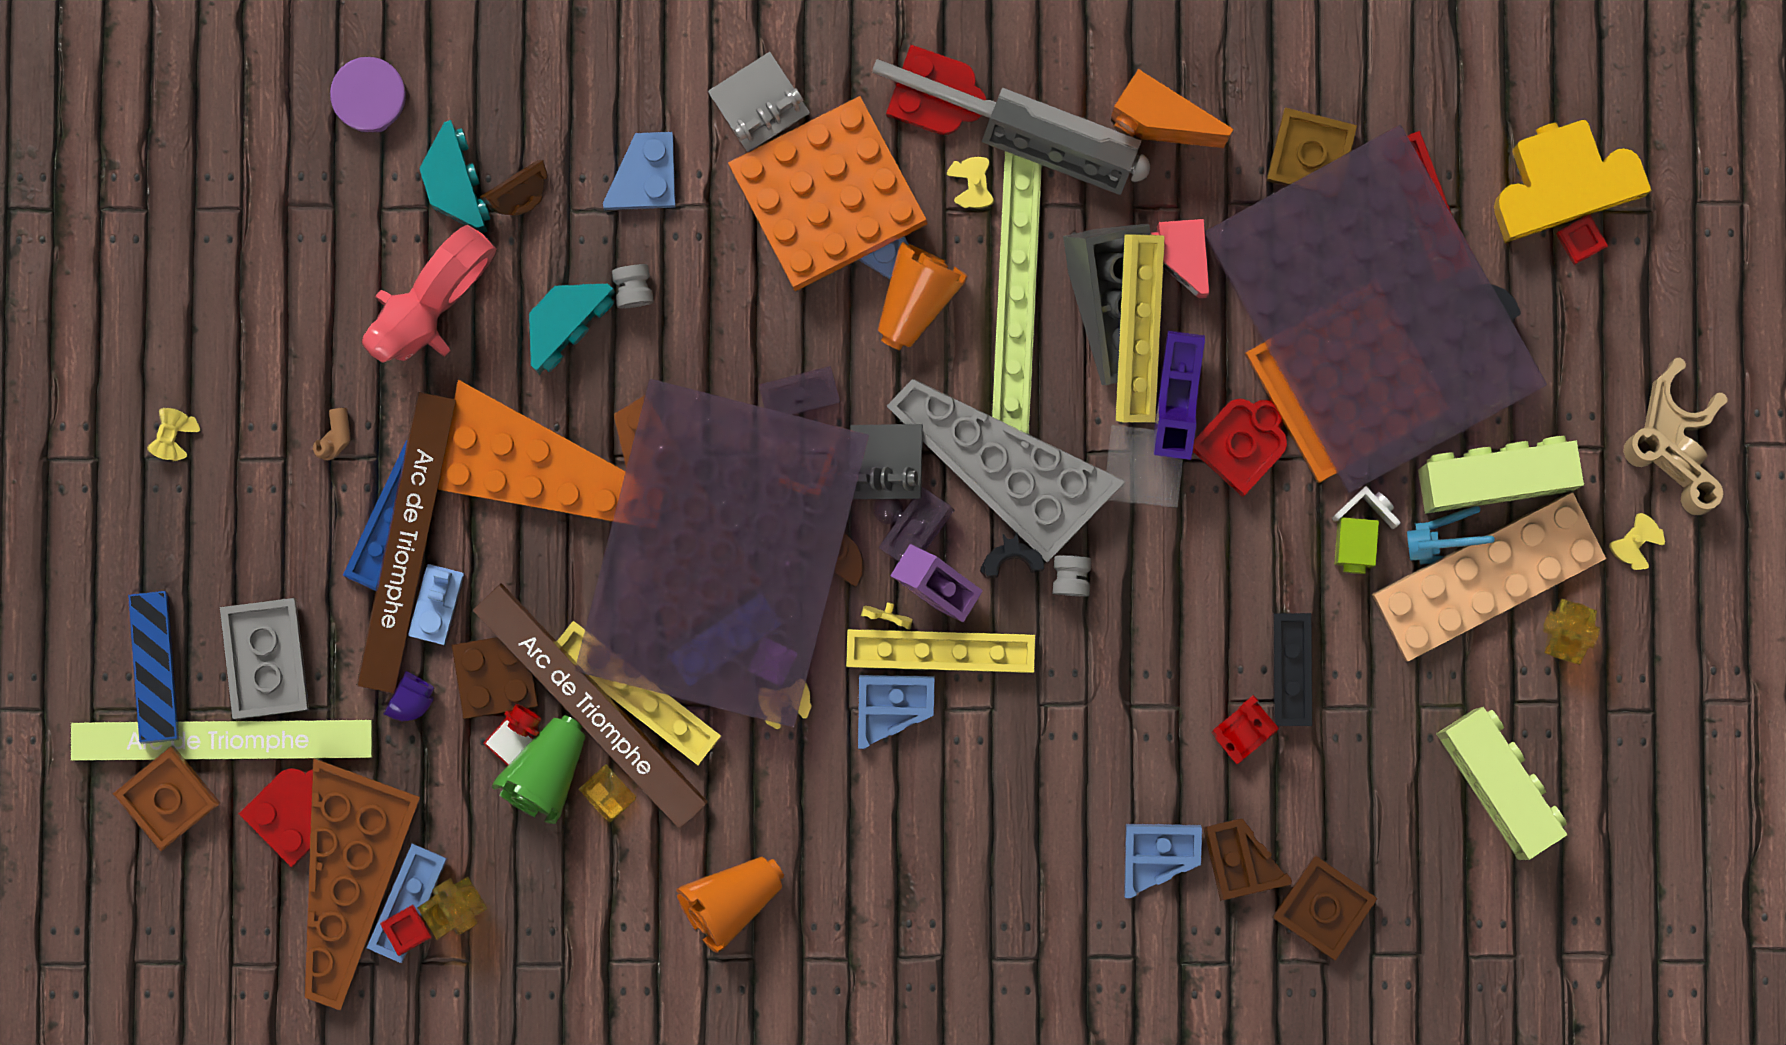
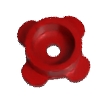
M515 704L512 711H505V719L509 721L507 726L511 730L524 737H527L529 733L538 736L537 726L541 718L536 713L519 704Z

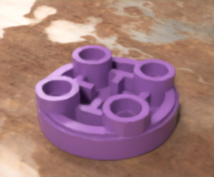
M360 57L349 61L336 73L331 84L330 98L335 113L350 128L361 132H382L400 116L405 105L406 91L405 84L399 73L388 62L375 57Z

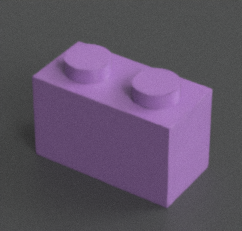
M911 544L890 575L938 611L961 622L965 621L983 591L937 556Z

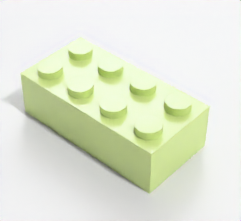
M1555 436L1543 439V442L1537 443L1536 447H1529L1528 441L1506 444V447L1500 448L1501 452L1492 453L1491 447H1482L1468 450L1469 453L1463 454L1464 457L1455 459L1454 452L1432 455L1430 459L1426 460L1427 463L1418 469L1425 514L1573 492L1584 485L1577 440L1566 442L1565 436Z
M1484 707L1473 709L1436 733V735L1517 859L1530 860L1567 836L1563 829L1567 822L1555 805L1550 808L1542 797L1546 790L1534 773L1529 776L1521 763L1525 761V758L1514 742L1509 744L1506 742L1500 732L1504 729V726L1493 710L1487 712Z

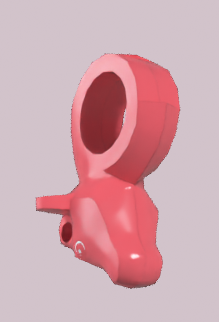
M465 225L458 229L434 253L419 274L409 293L391 295L380 290L376 294L375 298L384 307L376 321L370 325L362 339L363 347L372 357L382 363L393 358L406 361L427 344L445 357L450 352V349L437 331L438 317L479 279L495 256L497 248L481 232L470 225Z

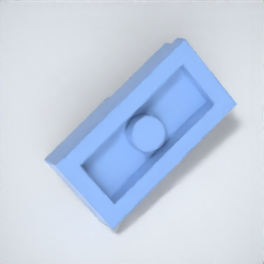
M431 564L427 565L408 636L446 646L465 573Z

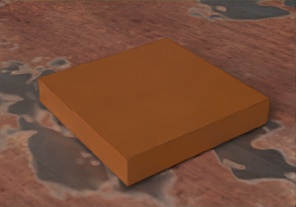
M173 745L113 793L160 851L164 850L221 803Z

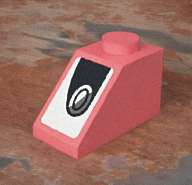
M1204 219L1159 222L1157 232H1152L1151 235L1165 236L1163 268L1196 297L1207 298L1209 285Z

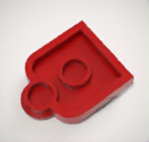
M910 44L902 69L986 100L983 91L975 86V74L969 65ZM898 82L886 112V116L940 135L952 134L959 129L962 121L974 122L983 116Z
M1246 399L1232 400L1194 439L1193 452L1237 493L1244 497L1286 450L1287 439L1281 430L1283 425L1282 417L1274 403L1270 400H1260L1254 404Z
M294 768L283 770L239 813L290 867H294L310 851L313 769L307 773Z

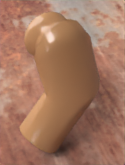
M347 408L329 410L331 430L321 440L314 442L313 452L316 457L323 460H332L350 443L351 436Z

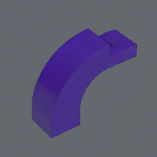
M1168 331L1155 419L1154 455L1187 460L1192 458L1197 424V395L1205 335Z

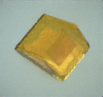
M607 764L579 788V791L608 822L613 821L636 799L633 792Z

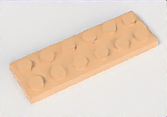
M1569 492L1485 535L1493 536L1495 538L1493 543L1464 546L1373 593L1372 596L1405 661L1408 662L1605 560L1606 557L1574 493Z

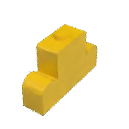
M1580 120L1562 127H1558L1557 122L1536 129L1537 135L1519 141L1513 148V156L1523 184H1511L1506 187L1495 200L1494 212L1504 242L1507 243L1589 214L1591 215L1645 197L1651 192V188L1642 162L1632 150L1625 148L1617 149L1610 153L1602 162L1589 123L1586 120Z

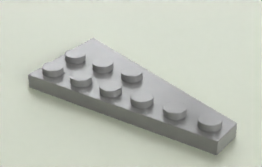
M912 379L887 405L904 424H923V442L1016 533L1018 532L1020 537L1033 549H1036L1046 562H1049L1126 482L915 379Z

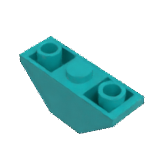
M449 120L443 123L419 168L429 202L434 210L463 225H470L477 231L484 233L487 232L485 221L491 219L489 210L482 199L478 200L474 186L479 185L480 182L474 164H466L463 151L468 150L469 147L463 128L456 130L453 122Z
M608 283L554 286L529 313L531 366L539 375L545 369L551 372L564 357L560 352L570 342L576 345L589 331V328L586 326L595 315L601 318L612 307L615 301L611 298L615 295V291Z

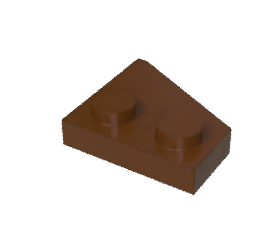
M1242 818L1203 827L1220 901L1292 884L1289 875L1283 873L1271 858L1272 854L1262 843L1257 841L1254 837V832Z

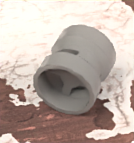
M630 265L612 270L613 282L619 286V293L616 295L617 308H635L654 303L653 292L648 288V284H646L650 277L648 265Z
M1055 556L1054 569L1057 571V579L1053 582L1052 594L1089 596L1090 584L1087 582L1086 577L1087 573L1091 570V558Z

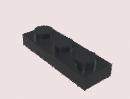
M1311 613L1273 614V722L1277 726H1312Z

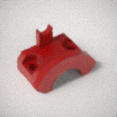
M1254 695L1211 732L1236 764L1243 761L1279 730L1278 726L1258 704L1259 700Z

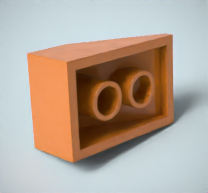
M1140 69L1137 70L1118 99L1110 119L1115 122L1113 127L1118 132L1131 137L1136 135L1143 140L1224 148L1233 132L1231 127Z

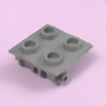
M770 51L708 91L747 153L810 114L803 103L804 100L796 88L794 89Z

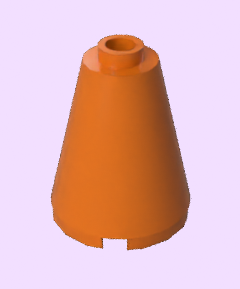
M902 242L897 252L878 326V331L883 334L881 341L897 350H901L903 345L911 347L964 285L968 275L957 267H954L952 271L944 263L945 260L914 245H907Z
M761 856L682 885L676 890L679 893L677 899L692 927L695 930L699 928L702 933L708 935L702 939L703 942L713 952L718 953L782 889L780 880L784 878V874L774 859L767 861Z

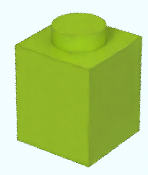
M1340 518L1337 521L1334 565L1343 566V572L1353 574H1366V568L1374 567L1376 565L1379 520Z

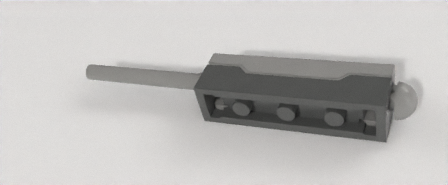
M877 59L874 64L872 73L990 118L982 142L1119 195L1122 193L1129 173L1133 174L1131 181L1138 182L1145 179L1150 172V163L1147 157L1143 154L1137 155L1141 140L1005 88L1001 89L997 102L982 100Z

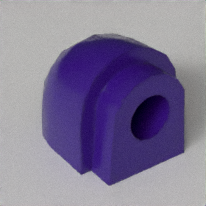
M406 671L395 693L392 695L384 715L399 721H410L422 716L434 701V697L431 696L434 687Z

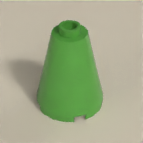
M566 715L562 719L553 718L539 732L538 736L495 778L492 784L493 790L502 788L499 796L534 818L538 811L548 816L544 822L556 824L561 817L586 738L585 734L581 732L583 727L578 721Z

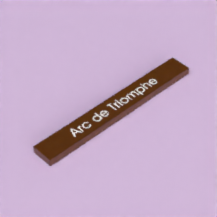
M417 392L356 684L359 687L395 693L456 401L454 399Z
M502 583L473 609L475 614L679 829L707 804L708 801Z

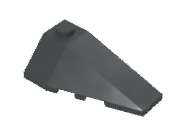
M1149 224L1099 228L1063 236L1068 274L1100 381L1105 386L1118 382L1125 234L1151 235Z

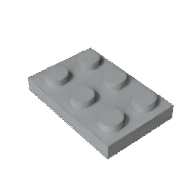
M290 598L220 607L232 718L236 720L309 710L297 599Z

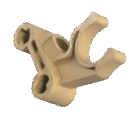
M1675 358L1669 363L1666 371L1653 382L1645 427L1627 439L1623 452L1627 461L1636 467L1648 466L1654 462L1684 488L1681 493V503L1684 509L1692 515H1703L1720 504L1723 498V489L1721 484L1700 466L1707 458V453L1697 442L1685 436L1684 430H1698L1710 424L1717 411L1727 403V397L1723 393H1717L1710 399L1707 408L1701 412L1691 413L1680 409L1672 400L1670 387L1674 376L1686 367V363L1681 358ZM1643 441L1647 442L1651 451L1645 454L1641 452L1638 446ZM1696 488L1705 491L1706 495L1704 496V500L1707 502V504L1699 501L1698 497L1700 495V492Z

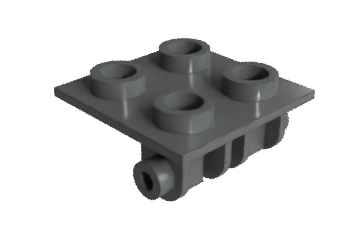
M923 424L851 425L850 470L844 471L842 476L843 485L849 486V499H921Z

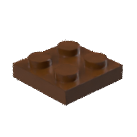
M498 637L452 645L463 719L505 713L506 710L512 711L515 704H519L527 709L539 707L534 675Z
M1314 855L1272 918L1336 961L1378 898Z

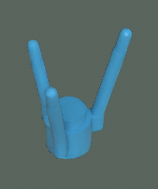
M1474 506L1430 522L1416 523V530L1407 531L1410 561L1419 560L1420 565L1431 564L1445 557L1433 555L1440 554L1439 548L1493 543L1495 541L1493 536L1438 540V532H1430V530L1479 513L1480 507Z

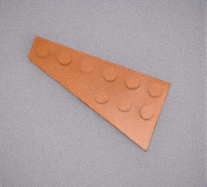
M458 380L454 398L456 401L438 490L658 529L665 492Z

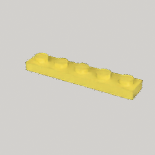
M1125 234L1116 402V421L1155 422L1165 237L1163 235Z
M572 621L557 642L609 697L698 766L721 738L720 734L576 622Z
M847 630V668L1034 673L1035 635Z

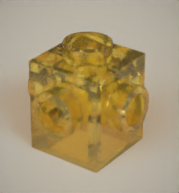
M1561 599L1556 612L1549 611L1543 625L1542 632L1548 633L1544 653L1580 665L1588 648H1594L1599 636L1600 627L1595 626L1597 610L1580 603Z
M468 877L456 884L453 883L451 878L432 889L435 896L417 907L437 940L453 930H456L458 935L468 931L478 924L475 917L487 910L478 891Z

